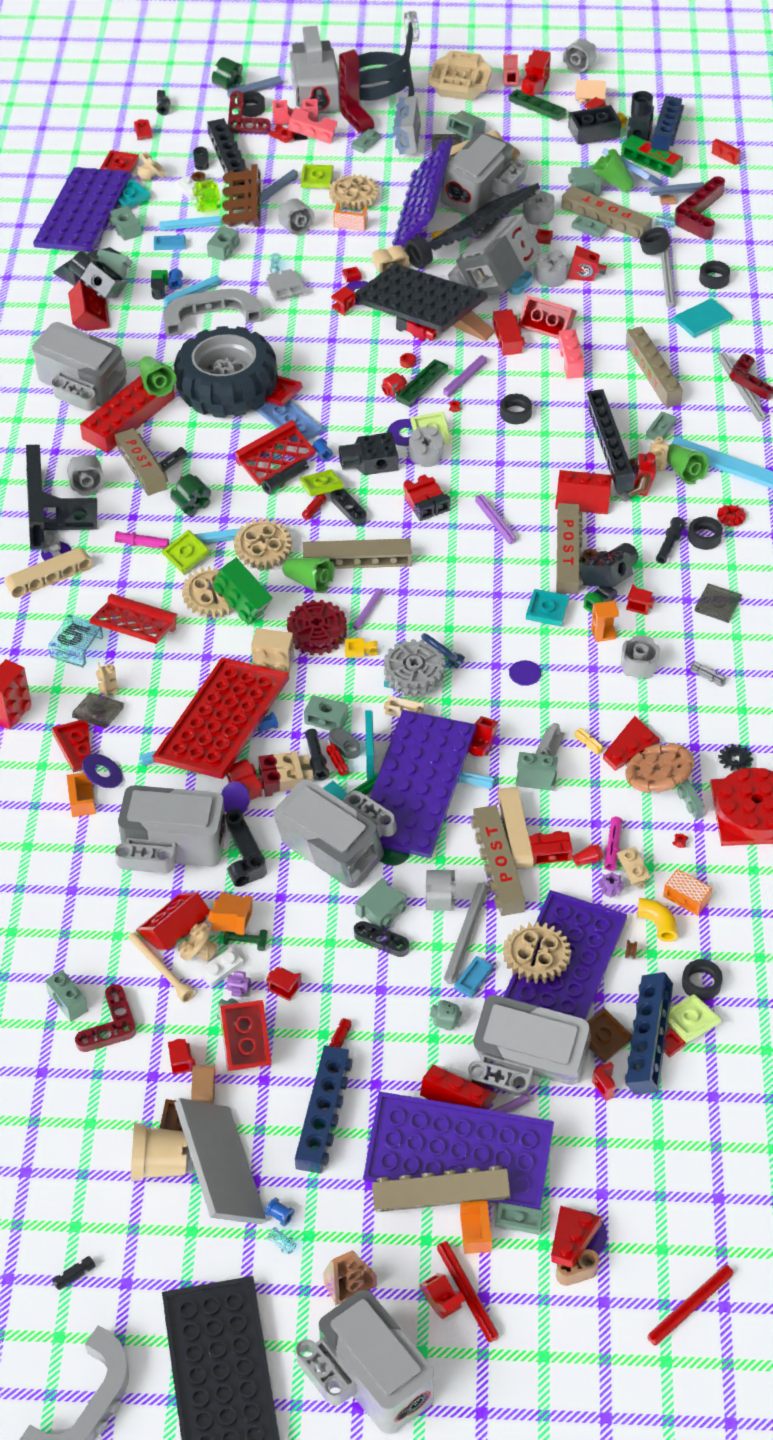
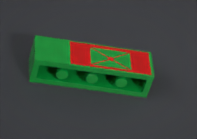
M631 135L622 143L621 156L670 178H673L682 170L683 156L671 151L651 148L652 143L634 135Z

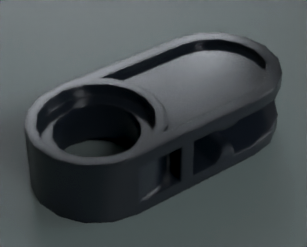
M203 146L194 148L195 169L199 171L207 170L209 168L207 148Z

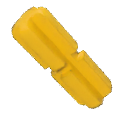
M579 728L575 731L574 736L593 753L599 754L602 752L603 745L593 737L591 738V735L584 729Z

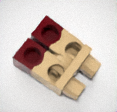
M297 751L258 756V769L264 785L265 797L273 796V792L291 791L300 781L305 779L313 782L312 769L302 771L304 768H310L309 756H298Z

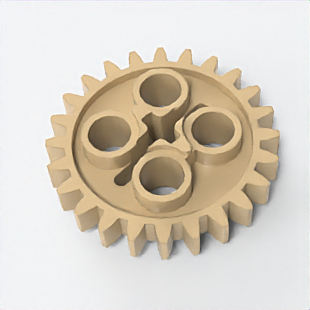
M354 173L353 176L347 174V177L342 175L341 179L336 178V181H332L329 195L332 203H340L341 208L346 207L347 210L349 208L353 210L358 208L361 210V207L372 206V202L376 203L379 188L376 181H372V178L367 179V175L362 177L361 174L356 176Z
M260 517L259 521L256 522L253 518L252 524L246 521V527L240 526V531H236V536L234 537L235 554L239 556V560L244 561V565L250 563V568L256 565L257 570L261 566L264 567V570L267 569V566L274 569V564L280 566V560L285 562L286 556H290V551L292 550L290 532H287V527L282 528L281 522L276 524V519L269 522V517L265 521Z
M208 566L206 571L201 567L200 573L194 570V575L189 574V579H185L184 585H182L183 603H187V609L192 608V613L198 611L199 617L205 614L206 619L209 615H212L213 619H215L216 615L222 618L223 613L229 615V610L235 611L233 607L226 603L225 598L215 591L212 585L219 572L218 567L211 570V567Z
M528 922L527 928L520 925L519 931L513 929V934L507 935V940L504 941L503 961L507 962V969L512 968V975L519 973L518 979H522L525 976L527 983L531 979H534L535 984L538 983L539 979L546 983V978L548 977L554 981V976L560 977L561 971H566L567 965L570 964V943H566V936L561 937V930L555 933V926L548 929L547 923L540 927L539 922H536L535 926ZM539 939H542V942L540 944V950H538L536 956L535 965L532 967L531 965L533 963V957L537 951Z

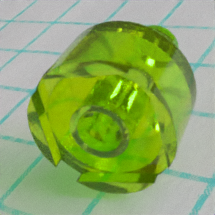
M215 179L196 181L194 183L192 193L194 197L196 196L197 202H195L197 212L204 213L220 210L221 205L217 204V201L220 200L217 183H214Z

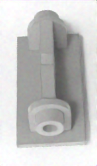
M553 723L549 728H546L535 754L556 755L565 733L560 732V725L558 723Z

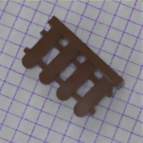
M252 164L250 171L249 168L242 172L230 170L229 173L224 174L222 177L224 183L229 184V187H225L222 190L223 195L229 197V200L222 203L223 209L229 211V214L222 216L223 223L233 227V224L244 223L249 225V222H252L254 227H261V171L258 164ZM245 182V185L234 186V183ZM236 196H244L243 199H234ZM244 209V212L234 213V210Z

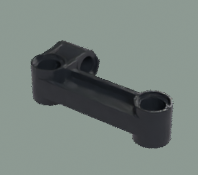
M231 809L225 815L227 830L242 860L232 863L226 870L234 886L242 887L247 883L265 877L267 868L265 857L262 855L242 812L238 809Z

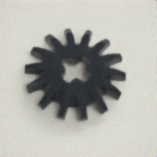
M731 744L730 748L725 745L726 751L722 749L719 751L722 754L718 755V758L722 759L719 763L725 764L723 766L725 769L731 766L730 771H733L734 767H736V770H739L740 767L744 769L747 768L746 766L752 765L750 761H753V757H749L752 753H747L746 750L748 748L742 749L740 744H738V747ZM732 756H739V761H732Z

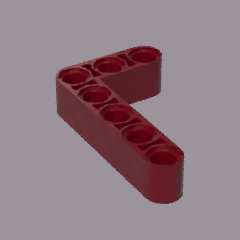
M355 49L340 53V111L347 122L361 134L368 129H374L375 125L372 117L360 106L358 54Z
M714 176L675 208L674 224L704 240L712 239L715 222L701 213L723 196L725 179L721 176Z

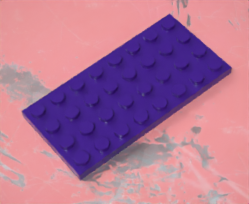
M448 137L445 141H441L437 149L429 154L428 159L423 160L419 168L412 171L410 175L411 180L408 183L409 188L405 193L406 199L402 204L403 209L400 212L401 217L397 222L398 228L395 230V238L391 243L393 246L401 245L404 247L406 242L412 239L434 217L453 144L451 138Z
M73 167L33 241L34 247L94 252L110 221V211L116 209L119 203L118 200L119 198L121 199L123 191L127 187V182L132 178L131 171Z
M402 710L369 797L394 815L397 825L395 834L392 836L382 835L380 837L383 848L426 858L432 857L477 730L476 724Z
M550 890L536 922H539L540 927L547 923L548 929L555 926V933L561 930V937H567L566 943H570L571 950L570 964L567 965L566 971H561L560 977L555 975L554 981L548 977L546 978V983L542 979H539L537 984H535L534 979L527 983L525 976L522 979H518L519 973L512 975L503 997L586 1020L627 921L628 914ZM539 939L537 951L533 957V963L531 965L532 967L535 965L536 956L538 950H540V944L542 942V939Z
M379 1091L363 1181L377 1182V1178L390 1177L391 1181L399 1180V1176L413 1175V1178H421L424 1173H435V1176L444 1175L445 1171L457 1170L458 1174L467 1173V1169L471 1168L489 1171L491 1166H502L503 1169L508 1171L511 1199L488 1201V1203L499 1204L500 1202L540 1210L554 1121Z

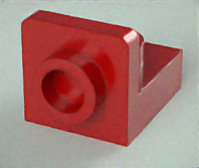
M149 119L134 121L133 128L137 140L152 138Z
M612 1062L601 1064L593 1070L592 1083L605 1101L612 1099L614 1096L615 1082L611 1078L614 1068Z

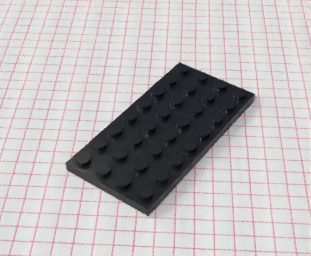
M535 183L488 202L424 245L426 251L430 249L435 251L443 247L442 245L448 246L454 243L455 240L459 242L468 235L472 237L478 234L479 231L487 228L486 226L494 223L495 220L500 219L504 214L511 212V209L518 207L520 203L536 195V191L540 189L539 184Z
M395 263L355 292V303L445 332L488 298L487 292Z
M248 1276L163 1291L162 1299L181 1440H280L254 1277Z

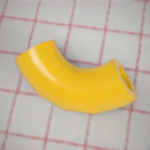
M639 897L637 918L652 921L657 927V937L661 941H675L678 938L676 918L671 911L658 901Z

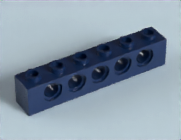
M665 95L653 134L651 148L669 152L670 146L673 147L684 110L682 98Z
M665 972L642 975L641 984L638 986L639 997L636 1002V1017L633 1021V1037L630 1039L631 1051L628 1056V1071L625 1075L626 1086L630 1088L634 1095L656 1093L659 1091L673 991V982Z
M324 1045L295 1155V1169L321 1174L323 1166L328 1165L329 1153H327L328 1146L332 1147L334 1134L332 1130L333 1127L337 1128L339 1115L337 1110L342 1108L344 1096L341 1095L342 1090H346L348 1085L346 1074L347 1071L351 1072L353 1065L349 1049ZM312 1146H319V1148H316V1149H313V1148H311V1147H312Z

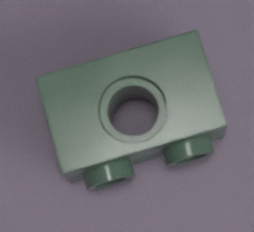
M128 206L110 211V224L112 227H115L117 235L121 236L123 241L141 236L140 222Z
M221 226L207 243L208 257L225 261L240 244L238 230Z
M312 695L304 710L305 724L329 731L334 728L343 729L348 719V704L325 699L324 697Z
M63 969L45 980L48 995L70 1022L88 1012L86 997Z

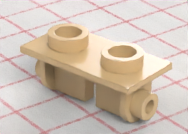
M659 436L654 440V443H651L650 452L656 455V470L665 471L668 444H665L663 438Z
M97 662L99 670L96 671V675L100 682L98 683L100 694L104 693L106 700H108V694H115L118 691L115 666L107 664L101 667L100 662Z
M388 695L387 702L384 703V714L399 718L402 710L423 714L425 704Z
M636 846L617 852L631 885H635L639 889L645 887L646 880L650 878V875Z

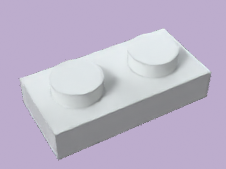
M189 175L175 181L176 186L190 201L204 197L203 189Z
M230 947L199 969L198 975L213 988L243 966L244 961Z

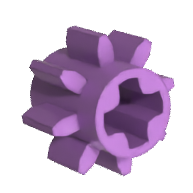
M611 872L602 875V880H599L598 887L602 888V895L605 894L611 898L616 895L620 896L621 890L624 889V882H621V875L618 876Z
M236 971L234 975L228 976L226 987L227 990L232 991L231 996L241 997L244 996V993H249L251 978L246 977V972Z

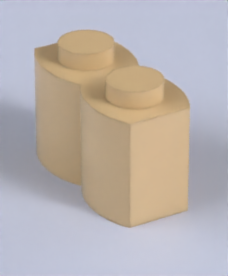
M395 245L388 249L374 251L372 253V263L378 272L381 273L394 263L408 267L409 256L401 245Z

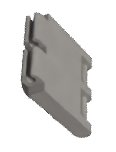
M287 269L281 271L282 274L278 272L267 274L266 284L275 301L287 296L290 298L300 293L306 294V288L297 271Z

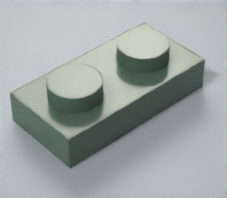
M368 129L351 143V149L364 154L381 139V134Z
M579 215L572 222V228L600 238L607 230L606 224L583 215Z
M661 411L646 431V437L655 440L660 436L664 439L675 425L677 417Z
M687 778L683 783H679L677 793L679 798L684 800L688 813L692 814L695 820L703 818L705 806Z
M499 1202L495 1227L540 1235L544 1211Z

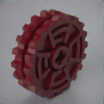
M311 600L310 603H307L305 601L302 602V606H295V611H290V617H287V631L293 633L294 648L296 650L301 649L303 654L309 652L312 656L315 653L321 656L324 652L332 653V649H339V644H343L344 638L347 637L345 613L340 611L338 605L333 606V602L324 603V600L319 602Z

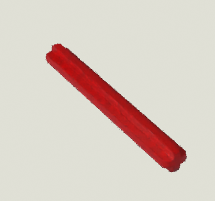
M447 1241L439 1243L437 1251L459 1291L462 1292L466 1299V1303L485 1338L490 1343L496 1341L499 1338V1333Z
M728 1265L722 1266L648 1333V1341L654 1346L659 1344L733 1276L734 1271Z

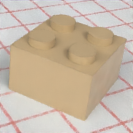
M256 628L251 643L252 663L290 674L294 661L293 633Z

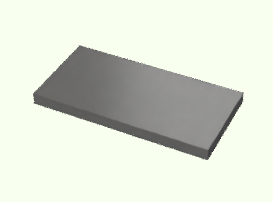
M179 1098L174 1104L210 1218L262 1225L267 1219L230 1107Z

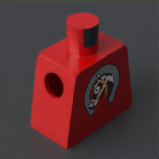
M576 245L567 279L592 282L596 273L606 274L607 266L599 264L600 255L598 253Z

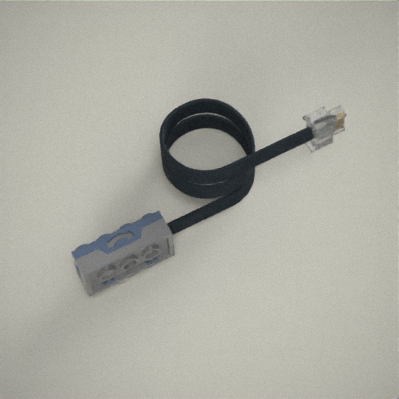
M415 10L408 11L403 16L406 37L403 55L382 51L358 55L359 69L370 65H387L381 68L359 71V100L372 101L386 98L398 93L406 86L409 87L408 97H399V102L396 104L393 135H396L395 148L398 149L399 155L417 153L421 129L418 98L414 96V85L409 62L412 42H418L420 37L418 17ZM382 81H391L386 84L374 87H360L363 84H374Z

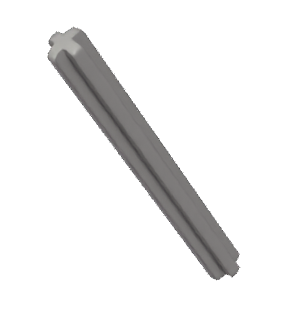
M668 247L665 251L661 252L666 306L673 308L675 306L670 250Z
M726 352L719 353L718 360L729 376L734 365ZM732 380L756 420L759 422L764 421L766 414L751 391Z
M479 882L475 889L444 975V981L447 984H454L456 982L489 889L485 882Z

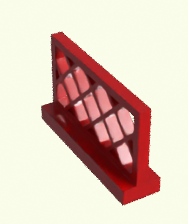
M291 420L235 451V461L260 486L263 480L272 478L273 474L282 473L302 459L306 460L316 454V450L296 428V423ZM295 435L299 438L298 442L289 441V438ZM281 444L285 445L284 450H277L275 446ZM294 446L297 447L296 452L287 451V447ZM300 447L307 448L309 452L305 454L299 453ZM264 452L271 453L270 458L260 456ZM273 454L283 455L282 460L272 459ZM286 455L295 457L291 462L284 461ZM250 460L257 461L256 466H248L246 462ZM259 462L269 463L268 468L258 467ZM271 463L281 465L277 470L270 469ZM257 471L264 472L266 476L259 479L256 473Z
M112 593L108 596L107 603L90 618L91 624L157 644L168 632L173 633L176 630L177 622L176 613Z

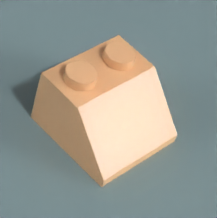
M576 80L575 100H578V103H587V101L595 97L605 101L606 81Z

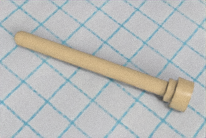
M134 932L129 934L128 937L133 944L176 988L177 997L183 1003L190 1001L195 995V990L189 984L182 983Z

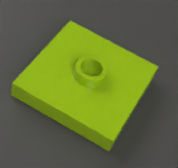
M303 164L300 187L330 188L334 165Z
M332 469L299 478L300 484L310 497L344 488L343 482Z
M189 529L161 551L163 556L183 575L211 554L210 549Z

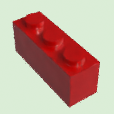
M512 309L493 311L492 324L502 355L522 354L525 340L524 336L521 337V327L518 326L517 315H514Z

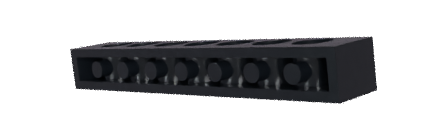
M225 118L207 121L208 135L224 174L229 173L230 170L234 172L245 171V160L242 159L241 150H238L237 141H234V134L231 132L230 125L226 123ZM245 182L234 183V186L245 185ZM236 196L234 198L243 199L244 196Z
M604 389L588 391L587 408L608 469L612 475L616 492L633 490L634 473Z

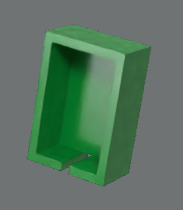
M237 557L219 570L212 583L215 591L225 598L226 603L233 607L238 613L239 618L248 625L265 612L273 599Z

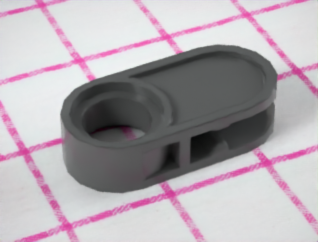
M334 728L329 732L330 745L332 743L335 744L338 751L345 758L355 759L360 755V743L344 729ZM351 746L356 748V750L353 752L347 751L346 749Z

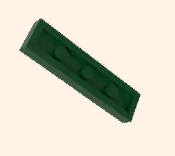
M518 89L508 97V101L553 120L559 121L566 115V108L536 96L527 95Z
M434 359L406 385L405 389L396 395V401L408 407L412 406L448 371V365Z

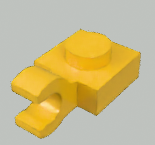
M364 638L345 639L346 658L364 657V653L371 656L378 655L377 641L364 642Z

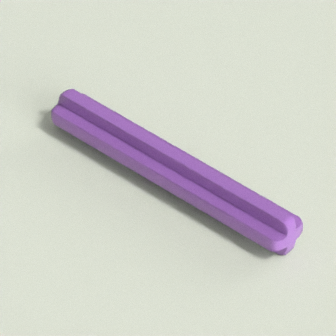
M480 355L443 389V395L450 397L487 363V357Z
M483 494L476 495L475 502L508 544L515 543V534Z

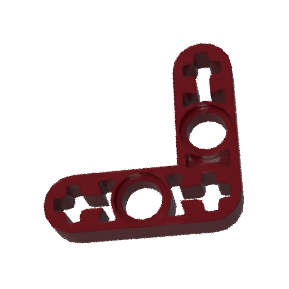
M240 91L231 93L228 124L230 125L231 132L267 134L268 131H271L270 120L266 118L243 117V93ZM236 97H239L238 104L235 102ZM234 109L240 110L239 114H233L232 111ZM252 123L254 124V126L252 128H247L246 124Z
M742 354L729 373L730 379L761 398L770 400L773 396V387L748 373L755 360L748 354Z
M112 984L106 988V1001L113 1021L78 1032L75 1036V1043L79 1051L89 1052L129 1040L135 1036V1022L122 986ZM112 993H116L118 995L119 1001L115 1002ZM119 1008H124L126 1013L116 1015L115 1011ZM127 1026L129 1031H125L123 1027ZM108 1031L111 1033V1036L103 1039L100 1037V1034ZM86 1039L88 1043L84 1044L82 1040Z

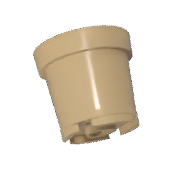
M134 1122L130 1181H143V1178L185 1176L187 1142L183 1131L146 1127L144 1123Z

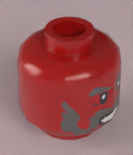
M395 372L383 379L381 388L386 396L394 398L401 390L406 388L407 380L403 375L400 376Z

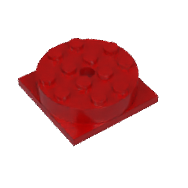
M744 768L729 774L723 779H710L721 846L773 844V771L766 768Z

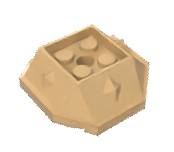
M451 50L446 56L439 58L433 63L428 77V84L435 89L440 97L472 101L481 92L486 91L492 69L483 60L481 54Z

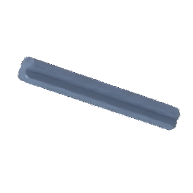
M275 76L228 89V98H230L231 93L234 91L242 93L255 92L282 84L281 76Z
M292 169L262 191L261 204L296 179L298 171Z
M704 182L650 187L649 194L651 196L696 192L704 185Z

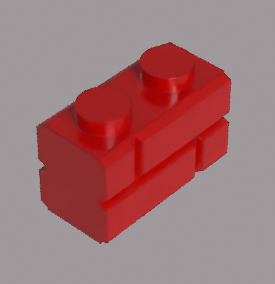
M555 831L552 834L536 833L533 836H529L533 865L572 861L573 848L569 832Z

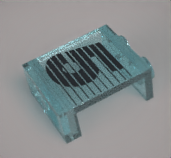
M68 614L48 644L50 658L84 668L87 663L85 652L95 638L103 639L102 627L91 624L88 620Z

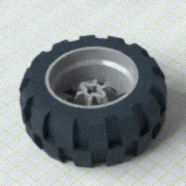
M219 326L215 330L208 331L206 329L198 332L195 338H189L183 343L174 362V372L177 379L176 388L179 391L180 397L196 412L203 415L209 413L215 418H225L226 415L237 417L245 415L248 410H257L264 405L265 396L272 395L278 380L276 354L272 346L256 331L251 333L248 328L239 326L236 328Z

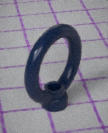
M427 633L421 634V639L447 657L454 668L457 669L463 663L465 656L460 653L457 654L455 651L452 652Z

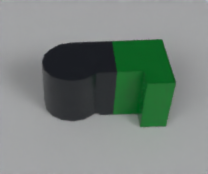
M151 270V294L155 300H161L166 296L165 285H169L168 270Z
M599 586L592 593L588 592L584 595L583 608L592 613L593 608L590 606L591 604L614 601L617 596V590L613 587Z

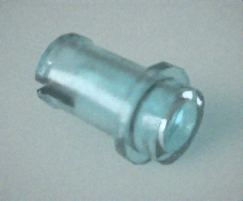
M656 216L657 222H655V225L666 226L669 229L675 227L676 218H673V216Z
M273 253L270 256L269 271L273 273L274 268L275 272H279L280 263L282 262L281 255Z
M277 1227L272 1228L269 1232L270 1235H267V1240L278 1246L283 1254L287 1253L289 1255L296 1248L295 1239L293 1237L289 1238L278 1230Z

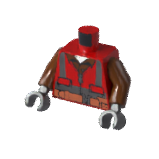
M651 452L646 454L640 453L637 457L629 460L634 473V489L628 492H618L619 499L626 502L630 499L631 495H648L656 475L655 454Z

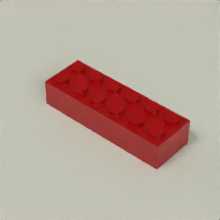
M140 375L80 423L82 439L98 449L109 453L117 446L114 434L132 428L137 430L175 398L174 385L170 393L165 396L156 397V395L148 394L145 390Z

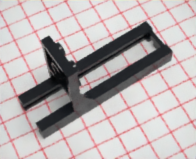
M26 444L30 550L44 549V530H97V498H59L42 492L40 444ZM43 508H56V519L44 517Z

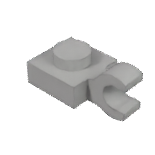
M52 532L45 534L44 549H42L44 553L50 551L54 557L61 555L59 552L61 544Z

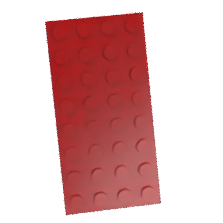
M221 657L152 756L153 761L224 779L289 681V673Z

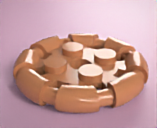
M660 743L645 748L644 752H638L631 758L625 770V777L629 785L640 792L651 793V791H657L659 793L675 788L676 784L683 783L691 775L692 767H694L695 763L694 756L690 750H687L686 747L680 744L668 743V745H663Z

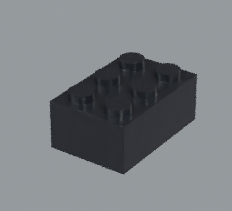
M612 105L569 112L568 129L577 145L619 138L621 120Z

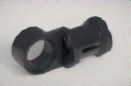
M157 90L158 105L156 111L160 115H166L169 113L171 101L165 96V90Z

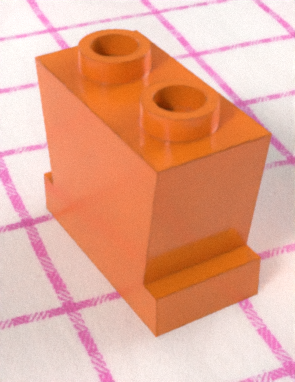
M221 892L219 898L214 901L213 910L209 912L208 921L212 922L211 931H229L244 935L253 914V896L245 895V897Z

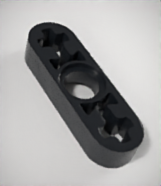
M342 488L331 492L332 503L352 524L361 526L366 523V511L345 489ZM346 505H352V506H353V507L350 508V509L345 508Z
M360 921L354 925V938L357 941L396 957H404L409 953V940L406 937L366 921ZM378 936H385L387 940L385 942H378L376 938Z

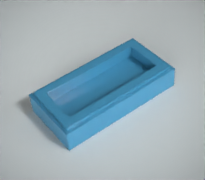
M185 235L154 236V251L185 250Z
M475 956L455 983L454 989L472 999L493 971L494 965Z

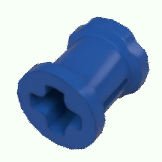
M174 268L169 271L170 279L168 284L173 290L180 289L183 286L181 280L183 272L180 269Z
M320 438L314 441L312 447L318 453L319 459L322 461L329 460L333 456V451L327 446L326 440Z
M274 712L265 716L257 728L260 734L265 730L278 728V721Z
M277 1197L269 1202L265 1210V1215L274 1217L280 1221V1225L283 1227L291 1221L295 1213V1209L286 1207L280 1203Z

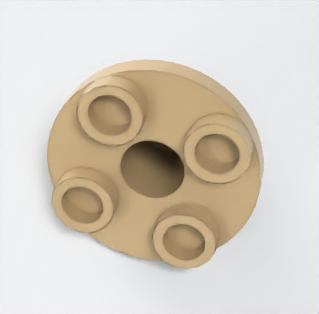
M146 151L140 155L145 163L137 167V174L142 180L151 181L155 173L161 178L165 176L166 172L162 169V166L157 161L154 162Z
M196 924L193 926L188 940L180 944L178 951L181 953L180 957L183 960L188 961L194 955L205 962L213 958L217 951V946L207 939L210 933L208 925L202 924L200 926Z

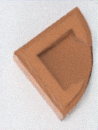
M674 195L659 196L661 205L676 204L677 200Z

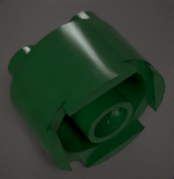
M221 57L215 65L217 67L216 72H212L211 81L216 86L227 91L228 89L235 88L237 84H241L243 65L229 58Z
M188 474L182 477L176 483L177 488L175 490L172 489L170 493L171 500L189 517L194 516L200 508H207L211 503L209 500L211 489L197 475Z

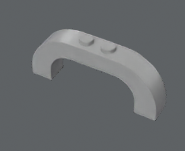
M219 289L189 294L173 300L165 308L163 313L164 331L166 337L182 335L181 322L185 318L222 310H236L244 316L246 324L261 322L262 309L255 296L240 289Z
M97 1325L85 1343L87 1354L102 1362L107 1368V1373L104 1381L75 1424L68 1430L58 1434L45 1433L30 1424L19 1440H95L98 1434H103L107 1428L108 1419L119 1410L129 1382V1368L125 1351L120 1341L110 1331Z

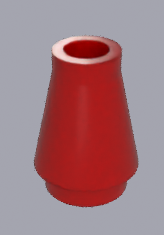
M590 844L577 854L572 855L576 867L598 863L604 858L598 844Z

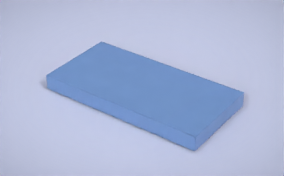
M604 148L602 154L607 156V151L609 150ZM620 156L626 168L644 179L662 186V180Z
M291 400L283 407L266 402L256 410L275 428L293 420L296 423V428L307 441L324 432V428ZM295 435L289 438V440L298 442L299 438Z

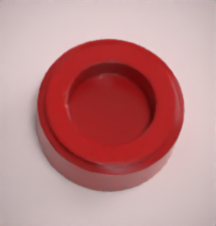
M412 353L402 354L400 356V365L403 368L414 367L416 365V356Z

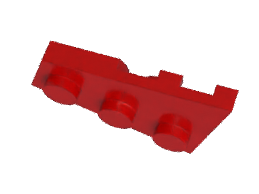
M634 715L604 752L603 760L616 771L626 765L638 752L642 753L645 748L659 744L660 738Z
M88 718L52 727V734L73 773L83 770L82 762L87 755L91 754Z
M560 1205L551 1261L573 1268L601 1226V1217Z

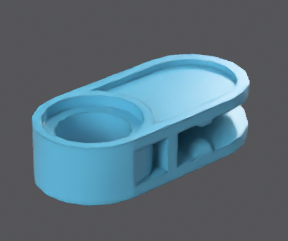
M524 270L509 287L508 292L512 295L521 294L532 284L533 274L530 271Z

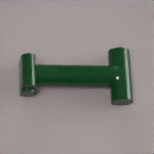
M260 930L259 936L239 935L225 931L224 944L228 945L229 940L258 944L257 950L264 951L268 931Z

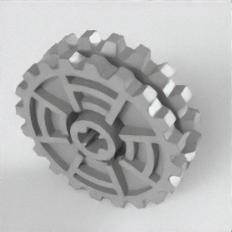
M411 639V642L404 640L402 644L396 643L394 644V649L390 648L388 654H385L384 657L385 681L389 682L391 689L395 688L397 693L403 692L404 696L412 694L413 697H417L418 694L424 696L428 691L432 693L435 691L434 687L439 688L441 685L440 681L444 680V655L431 645L426 644L424 640L416 642L415 639Z

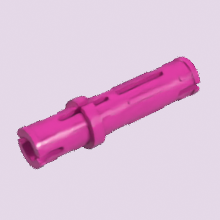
M115 532L114 542L160 549H165L169 546L168 538L144 536L136 532Z
M617 816L612 817L610 820L608 844L604 850L606 855L604 868L608 871L616 870L617 852L621 851L619 844L623 819Z

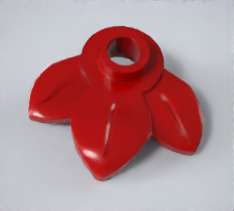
M277 124L275 131H268V134L272 138L288 143L293 140L296 132L288 130V127L285 128Z

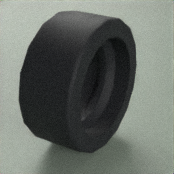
M254 91L243 93V116L257 117L263 114L265 111L264 96Z
M656 227L644 232L640 236L639 242L645 254L656 255L665 251L670 246L671 239L667 229Z
M416 236L405 244V251L409 256L410 263L419 269L430 264L433 260L432 250L426 251L424 245L428 242L421 236Z
M707 261L700 267L699 281L704 287L721 289L729 283L730 268L724 262ZM708 273H718L722 276L712 277Z
M515 393L509 394L501 400L500 417L505 422L518 425L527 422L531 418L532 402L527 396ZM511 406H519L524 408L525 410L521 412H512L507 408Z
M703 516L693 519L689 525L688 540L698 549H713L721 543L722 525L712 517ZM706 529L712 531L715 535L704 537L698 535L695 531Z
M706 959L691 961L684 968L682 988L688 996L694 994L701 1001L710 1000L720 992L723 981L722 971L718 965ZM697 972H703L713 977L714 984L709 987H699L690 981V976Z

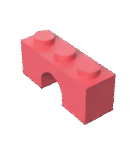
M302 99L303 104L299 109L308 111V118L311 121L318 122L317 99ZM272 100L274 125L289 124L294 109L288 106L287 100Z
M295 107L290 117L288 130L331 144L338 121L323 117L322 121L314 122L308 118V111Z
M576 329L559 331L558 347L561 357H564L566 378H583L584 359Z

